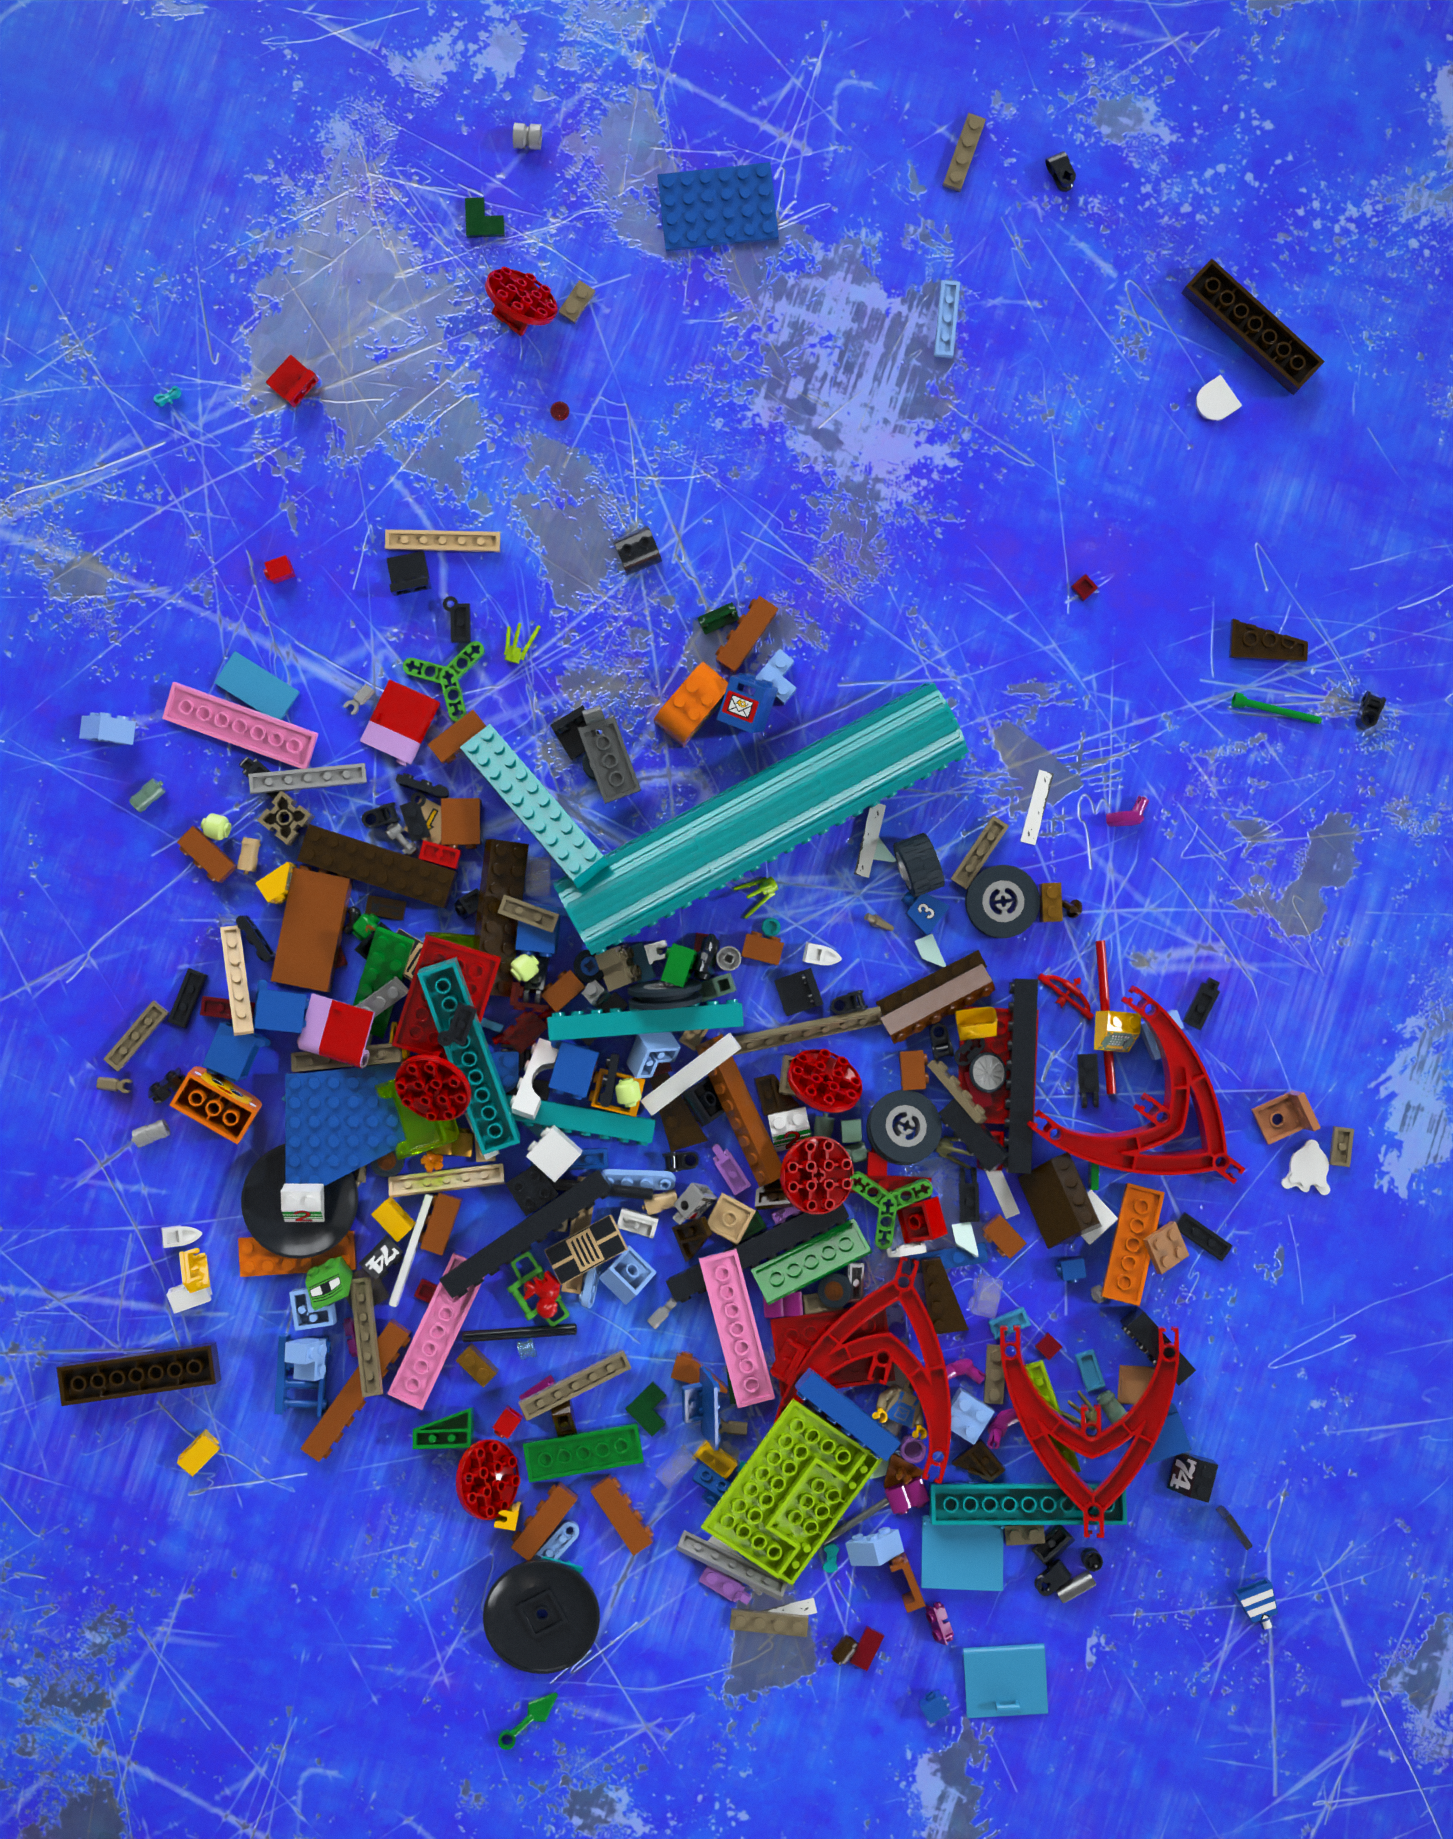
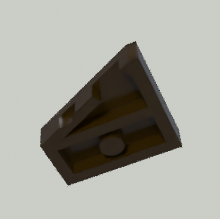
M774 1074L754 1078L763 1116L799 1107L798 1102L792 1096L779 1094L780 1082Z
M778 1179L756 1189L755 1208L757 1210L794 1207L786 1198L781 1187V1181Z
M705 1216L672 1227L686 1262L694 1257L712 1235Z
M979 1439L974 1445L952 1460L954 1466H960L968 1470L969 1473L979 1475L982 1479L992 1482L1006 1471V1468L982 1439Z

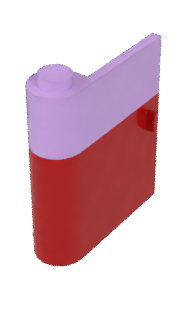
M389 679L360 742L397 758L396 762L405 767L407 764L411 765L439 708L440 702Z
M312 993L305 1016L307 1021L306 1027L302 1028V1033L297 1038L298 1047L301 1050L363 1069L367 1065L370 1056L369 1051L365 1048L375 1012Z

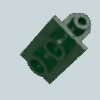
M731 602L699 616L697 619L706 635L738 621L739 616Z

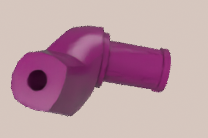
M1138 796L1132 810L1106 814L1107 825L1117 827L1141 824L1144 820L1143 813L1149 803V799Z
M968 1358L957 1360L946 1366L948 1380L966 1374L979 1385L986 1376Z
M1014 1408L999 1412L987 1429L989 1433L987 1446L993 1449L995 1443V1449H998L1000 1439L1005 1435L1008 1427L1019 1422Z

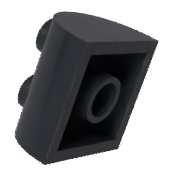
M648 525L612 540L627 576L662 562Z
M709 1076L682 1093L685 1104L690 1107L694 1113L695 1120L702 1127L725 1112Z

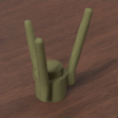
M945 1135L944 1138H940L935 1152L939 1153V1156L945 1157L966 1169H971L969 1165L948 1155L953 1151L970 1156L968 1151L955 1148L953 1143L950 1142L959 1140Z
M1078 1390L1077 1393L1090 1409V1411H1086V1420L1097 1421V1411H1095L1083 1393ZM1068 1400L1067 1403L1081 1414V1409ZM1061 1410L1063 1416L1081 1425L1080 1419ZM1093 1426L1087 1427L1090 1428L1092 1431L1096 1430V1428Z

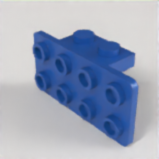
M701 1366L699 1368L700 1382L682 1386V1420L685 1424L701 1420V1432L713 1450L716 1451L719 1450V1443L721 1442L718 1427L721 1424L718 1416V1410L720 1409L718 1393L720 1392L719 1383L713 1379L711 1372L707 1371L704 1366Z

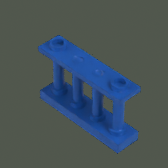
M282 1333L279 1336L274 1414L282 1415L289 1407L317 1409L318 1417H321L327 1411L328 1399H325L327 1359L328 1353L331 1352L329 1336L325 1335L321 1338L326 1339L327 1352L325 1355L326 1372L324 1378L319 1381L291 1380V1378H288V1370L294 1369V1363L285 1362V1343L293 1339H290V1334ZM290 1388L319 1389L318 1401L290 1399L287 1397V1390Z

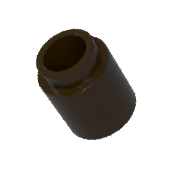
M846 1634L831 1651L833 1655L832 1660L840 1666L841 1664L846 1665L857 1651L859 1644Z

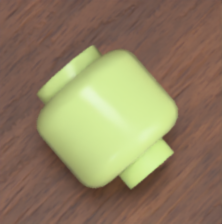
M211 813L207 818H203L201 829H203L205 837L220 841L229 836L231 823H229L227 817Z
M521 954L511 963L512 969H510V972L519 982L521 980L527 982L539 972L537 966L539 962L532 954L530 956Z
M633 1078L621 1079L615 1086L617 1102L625 1104L626 1108L636 1106V1102L642 1098L639 1082L633 1080Z

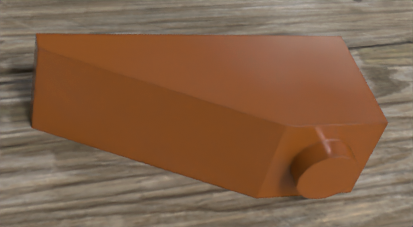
M687 1351L677 1352L671 1378L694 1384L700 1382L699 1368L701 1366H704L707 1371L710 1370L696 1357H693L692 1353ZM711 1372L713 1379L719 1383L720 1392L727 1394L728 1386Z

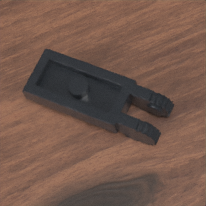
M397 774L395 779L397 785L440 799L448 798L449 796L447 787L440 784L432 786V782L421 779V782L414 780V776L410 774Z
M238 916L236 918V925H238L239 929L246 932V939L257 949V956L265 962L273 961L276 955L258 927L249 916Z
M534 956L539 962L537 964L539 972L529 981L525 982L523 1003L529 1002L531 992L536 993L535 1004L540 1005L542 994H544L550 960L549 957Z
M612 1053L611 1057L607 1056L606 1068H609L608 1076H604L602 1085L606 1089L600 1095V1104L604 1108L609 1107L613 1100L620 1055L617 1053Z
M1097 1053L1077 1054L1078 1089L1081 1107L1087 1108L1086 1093L1092 1092L1093 1107H1099Z
M964 1167L959 1168L960 1222L980 1221L979 1184L977 1182L976 1167H971L972 1182L965 1183Z

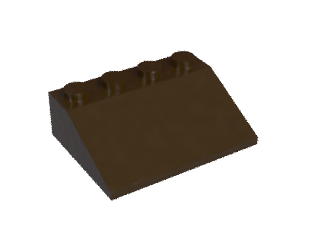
M1066 1152L1032 1169L1031 1174H1023L1018 1177L1048 1249L1102 1227L1070 1153Z

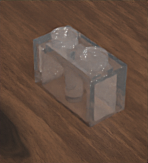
M527 857L526 881L524 882L523 891L526 892V896L551 897V858Z
M978 1274V1278H974V1297H970L968 1308H971L972 1314L992 1319L996 1318L1004 1282L1001 1278Z
M683 1444L656 1470L655 1476L669 1490L697 1463V1458Z

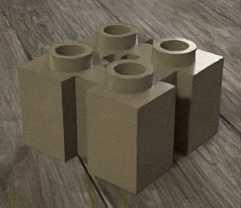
M280 791L272 801L275 805L273 809L269 810L266 808L257 821L270 831L274 832L276 829L277 833L275 836L285 844L292 846L301 835L298 832L299 828H306L315 816L301 805L296 807L297 801L286 792ZM284 815L290 816L288 822H283L285 820L283 819Z
M628 944L617 946L599 955H595L599 969L603 971L605 976L603 979L609 992L642 979L641 969L639 965L634 964L632 959L634 958V951Z

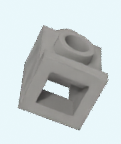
M596 980L587 984L582 992L585 998L598 1009L612 996Z

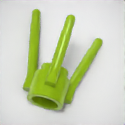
M521 623L517 625L513 645H510L511 627L508 626L504 651L506 656L504 660L517 664L520 663V660H524L541 626L538 625L522 652L521 648L517 647Z
M772 876L769 878L763 877L759 880L734 887L736 891L760 884V888L748 894L746 898L749 899L761 892L766 895L744 916L745 919L752 915L769 898L776 895L775 891L779 888Z

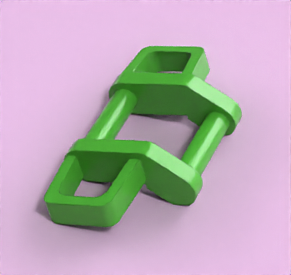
M530 1251L520 1255L511 1262L518 1280L506 1288L509 1293H512L522 1308L527 1321L538 1313L536 1307L531 1310L518 1287L535 1276L540 1280L545 1278L544 1269L541 1265L539 1266ZM524 1257H529L535 1269L522 1277L516 1262ZM560 1294L555 1302L559 1303L565 1314L555 1321L547 1318L546 1321L551 1326L557 1325L570 1315Z

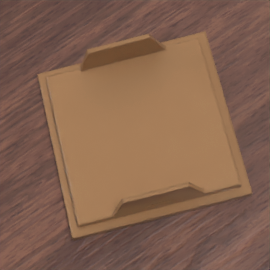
M1119 1365L1118 1402L1120 1404L1134 1405L1147 1387L1155 1367Z

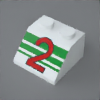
M805 1106L767 1115L776 1152L788 1150L798 1141L811 1136Z
M284 1184L281 1190V1211L285 1222H324V1184Z

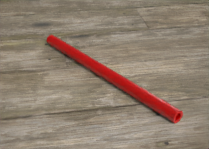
M1105 940L1096 941L1101 1011H1110ZM1104 1050L1107 1094H1116L1113 1051Z

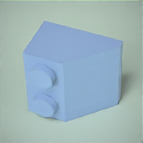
M629 1245L628 1250L621 1253L600 1275L599 1279L626 1305L638 1295L657 1272Z

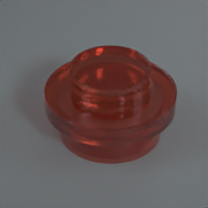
M559 401L551 406L550 413L555 420L563 421L569 416L570 411L566 403Z

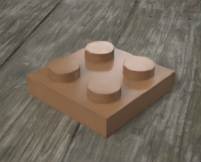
M1175 1221L1168 1222L1143 1239L1157 1274L1165 1273L1189 1256Z

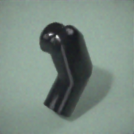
M355 906L349 908L350 922L343 927V931L347 935L354 931L353 924L362 915L360 909Z

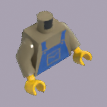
M908 1378L903 1387L893 1384L890 1388L879 1394L875 1409L877 1412L872 1414L874 1420L879 1419V1423H883L889 1418L912 1429L915 1427L916 1430L912 1432V1436L915 1439L919 1437V1433L921 1440L927 1437L926 1429L922 1428L924 1426L923 1408Z

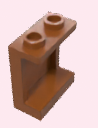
M441 798V845L458 849V846H465V849H477V845H482L480 822L482 800L480 798Z
M903 1552L889 1560L888 1564L891 1572L903 1569L911 1591L902 1594L907 1613L926 1606L906 1553Z

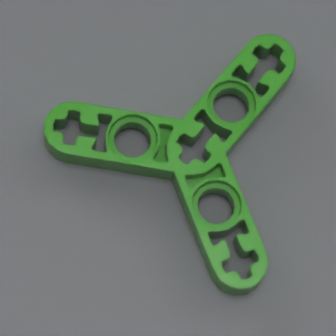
M473 641L446 667L416 658H407L403 663V670L410 676L441 684L449 716L454 722H457L467 714L459 679L483 657L485 649L480 642ZM473 646H475L476 648L480 646V653H474L471 656V658L474 660L471 662L470 659L464 654L467 652L470 655L473 652ZM459 659L467 660L468 664L464 669L457 667ZM414 662L416 667L421 668V675H419L420 671L412 669V672H409L410 669L407 665H411ZM434 667L435 675L427 677L425 675L426 668ZM447 672H449L451 675H454V677L451 678V682L453 685L456 684L457 686H450L447 689L445 688V686H449L447 679H444ZM452 690H456L459 694L458 698L454 701L448 698V693ZM461 702V705L457 706L459 711H463V714L458 719L456 716H453L456 710L454 706L450 707V704Z
M855 1171L849 1179H858L860 1177L861 1183L866 1186L862 1191L863 1186L859 1183L855 1185L853 1180L852 1189L878 1207L875 1244L879 1249H888L893 1242L896 1211L929 1197L933 1191L932 1184L928 1179L923 1178L888 1192L862 1172ZM922 1184L929 1186L926 1192L919 1190ZM915 1187L918 1196H915L912 1188ZM869 1188H877L878 1194L874 1197L867 1194ZM909 1191L912 1195L909 1200H903L900 1197L901 1193ZM887 1199H891V1203H893L889 1205V1212H886V1205L883 1203L887 1202ZM889 1217L891 1224L883 1226L880 1223L881 1219ZM883 1231H886V1239L888 1240L885 1241V1244H882L881 1240H879L883 1237Z

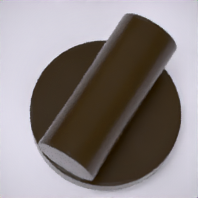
M1075 899L1069 903L1066 900H1062V907L1067 910L1068 917L1076 918L1081 914V901Z

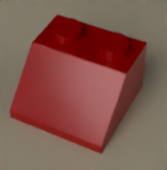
M938 1196L922 1199L896 1211L905 1243L934 1240L948 1234Z

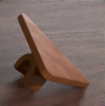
M893 1453L889 1460L883 1484L884 1488H889L902 1482L907 1485L913 1478L921 1476L923 1470Z

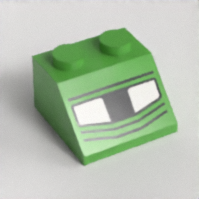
M341 1256L335 1259L331 1258L322 1265L310 1268L307 1272L305 1284L315 1311L349 1295L353 1272Z

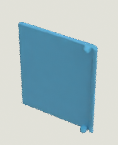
M922 1516L921 1588L1003 1591V1529L1005 1526L931 1525L930 1516Z
M1044 1643L963 1648L967 1718L1048 1713Z

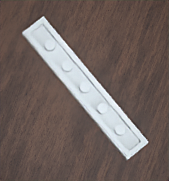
M728 1033L640 1101L650 1115H654L739 1051L741 1046L732 1034Z
M427 1193L424 1197L389 1301L390 1306L396 1307L399 1304L419 1245L421 1233L425 1227L426 1218L431 1209L434 1194Z

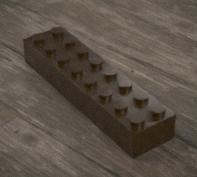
M1212 258L1186 285L1181 293L1292 395L1325 362Z
M311 824L308 825L297 861L447 909L458 875L456 871Z
M486 839L473 949L501 957L490 995L511 997L513 975L510 972V969H512L510 965L516 958L515 948L518 920L499 914L498 910L504 895L521 901L523 899L529 844L496 839Z
M216 1342L63 1363L56 1367L61 1406L213 1385L221 1381Z

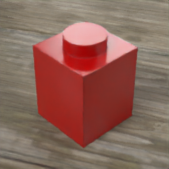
M286 555L264 562L266 569H263L267 580L272 581L274 584L296 576L291 561Z
M872 1148L867 1153V1175L887 1176V1161L881 1158Z
M507 1405L492 1427L495 1430L494 1433L501 1438L506 1437L508 1439L523 1416Z

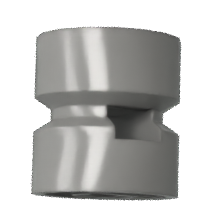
M514 123L513 148L525 149L528 146L529 149L541 150L542 125L530 124L527 127L525 123Z
M723 947L717 953V964L725 971H733L741 963V954L735 947Z

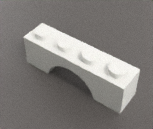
M539 1038L538 1042L533 1044L531 1054L533 1055L531 1060H527L525 1064V1075L519 1079L517 1089L519 1090L517 1095H513L510 1102L513 1114L535 1120L541 1105V1099L532 1088L533 1081L543 1070L554 1068L559 1049L551 1046L550 1041Z

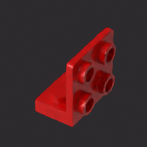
M289 355L267 379L266 383L295 408L316 385L319 379L312 370H308L295 357Z

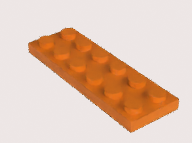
M1126 1183L1101 1297L1140 1306L1150 1262V1256L1143 1239L1157 1230L1165 1192Z
M349 1230L341 1242L329 1251L302 1259L276 1255L260 1245L254 1237L238 1238L240 1277L307 1273L310 1268L322 1265L327 1260L335 1259L339 1256L344 1259L351 1270L357 1269L355 1230Z

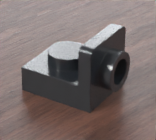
M478 888L462 896L454 903L457 914L462 916L464 920L477 911L480 892Z

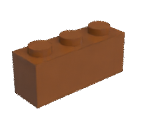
M472 709L427 745L441 763L450 764L457 758L456 755L462 751L460 747L484 729L486 725Z
M192 826L177 841L181 846L179 850L186 856L190 855L194 859L193 863L199 869L204 868L208 872V878L213 882L223 883L237 868V865L208 837H205L203 832L196 826Z
M439 1192L438 1195H434L431 1206H434L432 1214L428 1213L425 1224L428 1225L426 1232L422 1231L419 1242L422 1243L421 1249L439 1255L445 1253L463 1198L445 1192Z

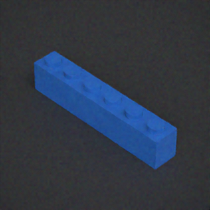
M810 1367L795 1384L798 1391L796 1394L804 1401L810 1400L812 1402L811 1406L819 1413L821 1411L827 1414L826 1418L833 1424L839 1423L844 1433L848 1436L854 1435L857 1438L856 1442L863 1448L869 1447L871 1449L870 1453L877 1459L882 1458L887 1461L901 1444L894 1434L874 1420Z

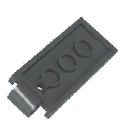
M600 705L583 710L582 713L587 726L579 727L578 731L604 803L607 804L640 792L638 780L614 715L605 719ZM602 730V734H597V731Z

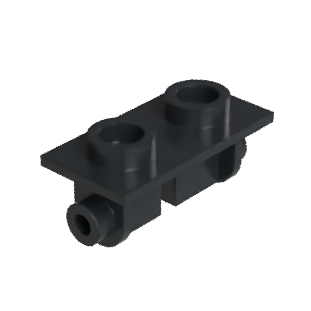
M179 1067L176 1070H170L162 1081L155 1082L150 1086L148 1098H152L156 1104L162 1103L172 1095L168 1089L171 1088L176 1092L186 1076L183 1074L180 1076Z

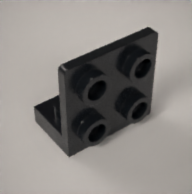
M423 551L387 558L391 584L389 585L394 596L432 589L426 557Z
M583 705L550 725L571 760L586 752L578 731L579 727L587 726L582 713L583 710H586Z
M811 968L774 981L786 1016L823 1005Z
M535 1164L505 1183L526 1216L558 1196V1192L547 1175Z

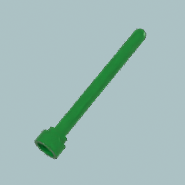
M1235 692L1232 697L1231 707L1240 709V707L1244 708L1246 706L1315 724L1322 722V718L1319 716L1250 700L1242 693Z

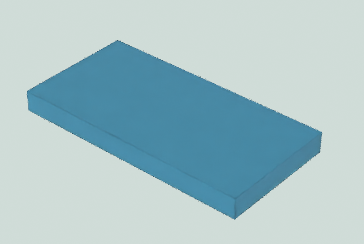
M236 651L233 652L214 682L259 712L283 720L300 693Z

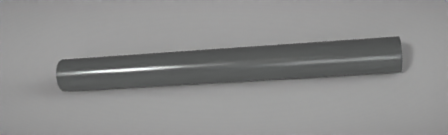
M885 1497L832 1531L823 1544L827 1545L889 1505L888 1499Z

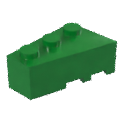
M674 943L672 947L668 946L665 954L667 962L661 981L683 988L694 971L692 966L698 952Z
M474 1407L414 1428L413 1449L469 1448L474 1444Z

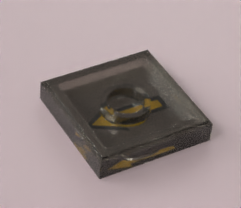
M1222 1505L1216 1508L1238 1542L1246 1550L1252 1548L1251 1542L1229 1511Z

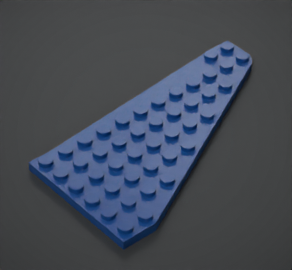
M519 1052L491 1053L503 1089L507 1093L517 1085L519 1080ZM402 1063L367 1066L363 1069L348 1068L312 1073H286V1184H324L325 1186L452 1120L429 1121L402 1104L394 1083L396 1072Z

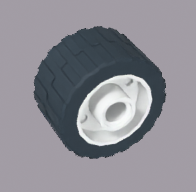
M920 833L894 843V854L899 872L909 893L913 897L944 887L945 880L938 856L925 833Z

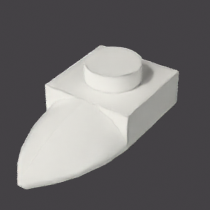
M806 942L802 961L818 965H832L842 960L840 955L833 949L824 945Z
M179 1225L161 1228L163 1248L184 1246L196 1241L202 1235L201 1231L187 1226Z

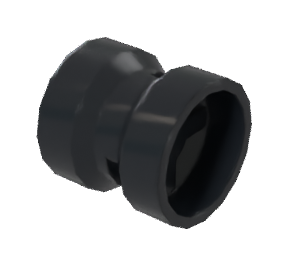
M1088 1547L1082 1551L1081 1561L1087 1570L1095 1572L1101 1569L1103 1559L1095 1548Z

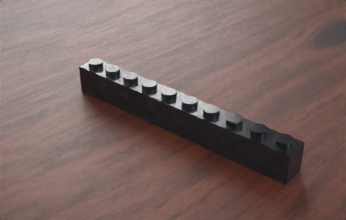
M1012 979V982H1009V994H1012V1002H1008V1013H1011V1021L1007 1023V1032H1010V1040H1007V1052H1010L1009 1060H1006V1071H1009V1079L1005 1080V1090L1008 1091V1098H1005L1004 1108L1008 1110L1007 1118H1004V1129H1007V1137L1003 1139V1147L1011 1156L1002 1163V1167L1005 1168L1007 1173L1031 1174L1033 1129L1027 1123L1029 1121L1033 1122L1038 979Z
M601 1168L597 1169L439 1279L451 1298L455 1296L462 1297L469 1292L467 1290L468 1287L471 1285L476 1287L485 1281L483 1279L484 1276L487 1274L492 1276L500 1270V1265L503 1263L508 1265L516 1259V1254L521 1252L523 1255L532 1248V1243L537 1241L539 1244L548 1237L546 1235L548 1232L553 1230L555 1233L564 1226L562 1224L564 1221L569 1219L571 1222L577 1218L580 1210L584 1208L587 1211L593 1207L596 1199L600 1197L603 1200L611 1194L610 1190L614 1186Z
M843 1203L835 1210L825 1214L802 1212L722 1252L737 1249L743 1272V1269L750 1267V1269L757 1267L761 1264L760 1261L765 1258L771 1260L777 1257V1252L783 1249L787 1252L795 1248L794 1244L800 1241L805 1243L811 1240L812 1235L818 1232L820 1235L830 1230L829 1227L834 1224L840 1226L846 1223V1218L849 1215ZM700 1263L666 1279L675 1302H686L691 1299L690 1295L696 1292L702 1294L707 1291Z

